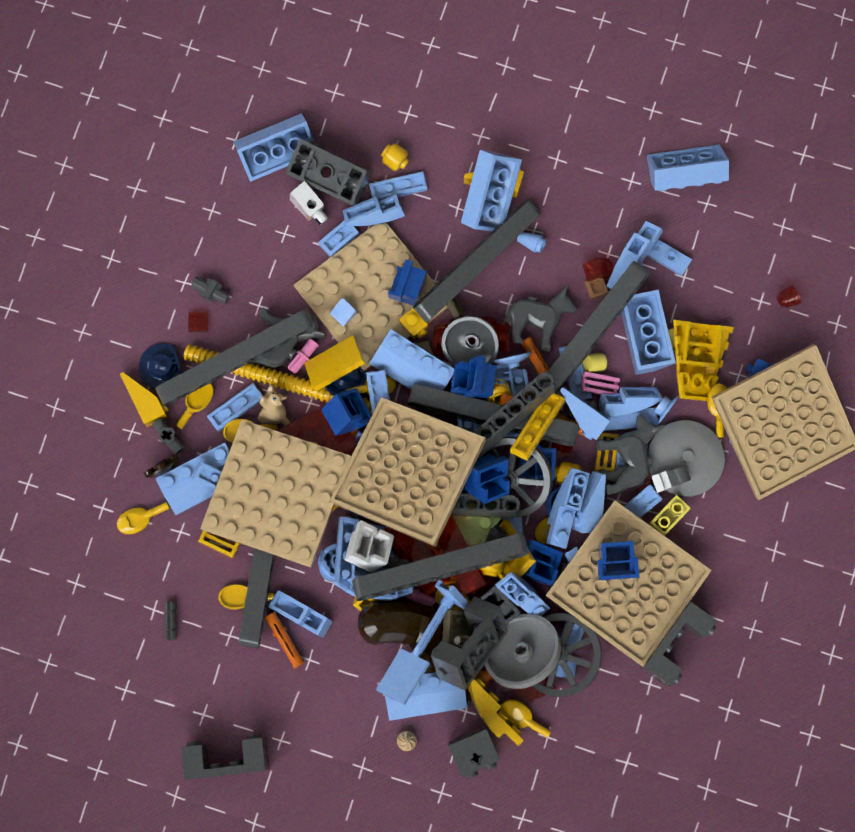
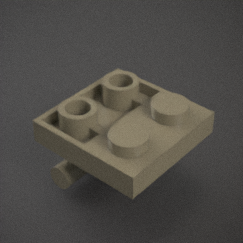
M448 610L443 617L442 641L462 649L464 642L472 635L465 613Z

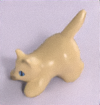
M270 384L267 393L260 399V405L263 408L259 413L258 419L263 424L277 425L282 423L287 430L295 432L294 427L286 417V408L282 403L287 397L276 392L273 384Z

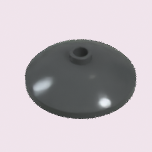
M462 316L452 321L445 329L442 337V349L445 357L453 366L461 361L469 363L470 359L479 355L486 357L485 363L491 364L499 351V339L493 326L486 320L477 316ZM469 338H475L476 342H471Z

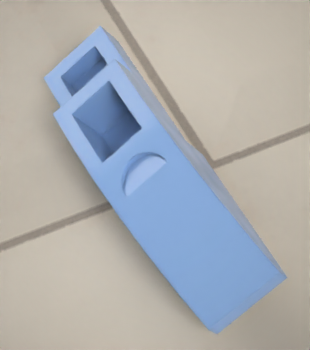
M646 221L638 233L634 232L613 269L607 288L612 289L633 261L644 266L643 261L663 233L662 228Z
M571 468L557 493L547 524L551 526L546 541L547 544L566 549L575 513L581 510L590 473Z
M510 572L495 584L513 603L520 606L528 614L542 616L551 609L548 603L537 594L530 584L513 572Z

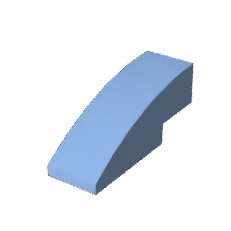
M397 194L380 201L376 196L342 210L347 226L381 224L405 216Z
M620 387L619 394H601L598 407L606 417L626 415L662 401V396L657 387Z
M279 590L269 605V608L321 638H324L333 622Z

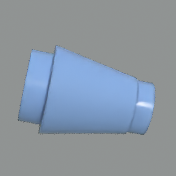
M522 232L517 237V242L534 253H541L545 247L546 239L542 235Z

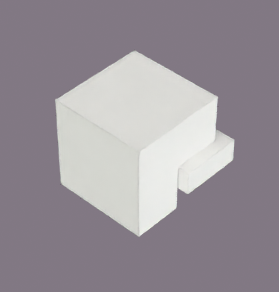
M362 520L357 522L355 531L351 533L345 561L372 573L388 563L394 536L383 530L377 531L378 528Z

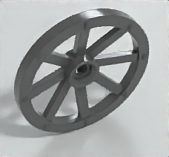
M503 437L483 456L490 453L494 457L499 458L500 456L495 448L501 445H511L512 447L518 437ZM538 447L532 453L534 457L519 469L515 468L517 456L510 453L508 476L505 477L512 479L508 495L513 496L514 489L530 505L520 508L519 514L516 517L526 516L538 510L546 502L552 489L551 467L547 458ZM538 462L544 479L524 478L521 474ZM519 484L543 486L538 500L535 501ZM508 504L510 505L509 510L515 509L513 504Z
M556 613L547 615L543 618L547 619L550 623L558 621L568 622L560 640L562 655L559 657L553 671L549 674L546 687L540 683L533 685V687L541 693L552 697L576 695L585 690L594 681L600 670L602 661L600 641L592 629L570 614ZM574 624L580 626L588 634V638L565 647ZM591 643L593 645V663L570 655V652ZM568 661L590 669L588 675L579 684H577L567 665ZM559 665H561L571 688L562 690L552 689Z

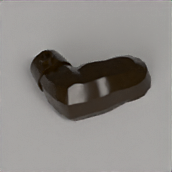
M371 601L364 605L359 613V633L367 643L372 645L384 643L409 644L413 652L438 609L408 601ZM442 621L420 656L421 659L430 663L425 672H436L431 654L433 649L443 639Z

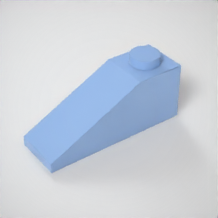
M563 386L560 391L580 429L583 430L582 434L590 440L592 438L597 440L609 424L610 419Z
M592 471L588 479L581 510L575 513L572 524L573 530L580 533H591L603 517L606 474Z

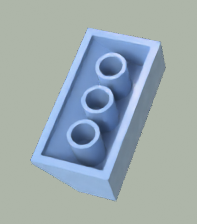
M301 113L235 140L233 143L251 182L287 167L300 138L314 140L308 124Z
M720 144L647 154L650 180L655 191H666L671 188L683 189L686 186H703L707 183L719 184L723 181H729V159Z
M479 151L461 220L462 224L473 229L493 231L507 218L522 159L492 151Z
M659 290L635 294L622 310L621 316L635 375L654 372L676 362Z
M391 329L369 363L378 370H385L386 375L410 390L414 384L444 390L454 374V368Z
M226 443L155 478L175 515L213 496L215 489L193 479L192 475L200 460L223 470L230 451Z
M437 672L423 674L406 705L385 695L389 721L467 708L465 690L440 680Z

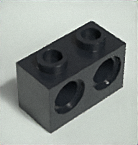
M492 577L477 590L482 600L501 607L507 625L521 612L518 606L496 587L495 584L497 582Z

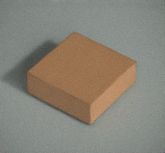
M603 276L585 281L584 283L590 300L606 296L609 293Z

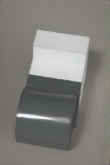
M686 465L651 475L657 493L691 480Z

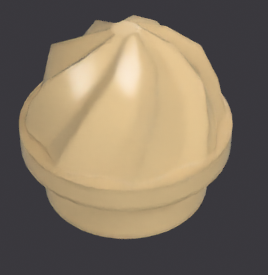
M410 731L401 732L397 738L398 747L403 751L414 749L417 743L414 733Z

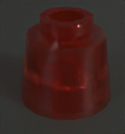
M793 285L781 291L779 296L776 297L781 308H789L801 304L800 296Z

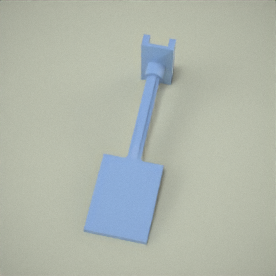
M438 580L435 585L444 596L440 602L441 605L413 652L409 653L400 648L376 688L378 692L403 705H406L430 664L421 659L420 656L448 609H451L453 604L465 609L469 603L455 586L451 585L448 588L442 580Z

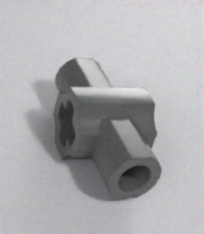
M196 276L191 285L192 288L200 292L199 296L212 303L216 300L225 305L230 297L229 293L222 290V285L213 279L208 278L205 281Z
M162 418L157 419L152 424L159 434V440L165 446L168 445L174 454H179L185 449L177 439L178 434L172 428H169ZM167 433L172 437L170 440L165 437Z

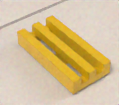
M602 432L598 440H603V437H606V441H610L611 438H619V435ZM605 450L603 467L600 466L601 451H597L594 471L604 469L607 472H613L615 470L617 450L612 451L610 468L607 467L609 450Z
M206 531L202 532L198 542L231 558H234L240 545L237 542L235 545H231L208 534ZM207 537L232 549L231 553L205 541L204 538Z

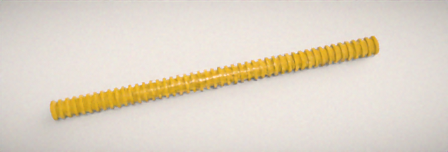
M189 344L185 349L184 359H190V362L196 361V364H199L218 355L219 352H209V349L204 350L203 347L198 348L196 345L193 347L192 344ZM248 363L230 373H235L236 376L241 375L242 378L245 376L247 379L252 378V381L258 380L259 383L263 382L265 385L269 383V386L273 384L275 388L280 387L282 390L284 388L286 391L292 390V393L297 392L298 395L302 393L305 397L308 395L309 398L314 397L315 400L320 399L321 402L325 400L328 403L334 397L325 387L315 392L310 380L305 381V378L299 379L298 376L295 378L292 374L288 376V373L282 374V371L278 373L275 369L272 371L271 368L266 369L265 366L260 367L259 364L255 366L254 363ZM365 397L363 400L372 415L371 401Z

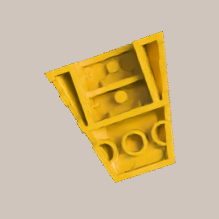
M673 320L679 398L707 401L709 389L717 384L719 378L717 376L718 369L722 368L724 362L722 356L724 350L728 349L729 342L727 340L729 334H732L734 327Z

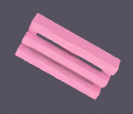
M583 372L580 391L597 395L618 394L620 378ZM586 377H587V378H592V379H597V380H602V381H607V382H612L613 385H612V384H607V383H602V382H597V381H592V380H587ZM586 384L593 386L612 389V392L589 388L585 386Z

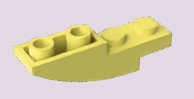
M676 495L655 516L649 525L665 536L691 508Z

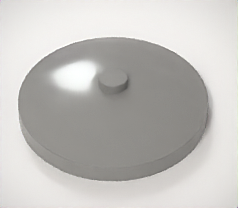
M680 420L667 424L652 438L647 455H650L652 460V466H649L650 475L686 465L691 480L664 490L669 494L679 497H693L708 491L717 483L724 469L725 455L719 438L707 426L695 421Z
M519 614L506 625L508 629L507 634L485 663L488 673L497 683L512 689L531 687L544 680L557 665L561 653L560 637L554 626L547 619L535 614Z

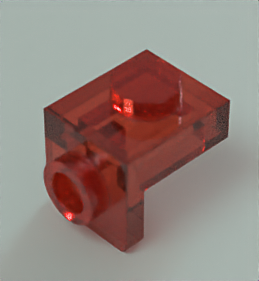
M597 257L584 263L583 269L587 281L591 282L597 278L609 279L613 272V264L610 259Z

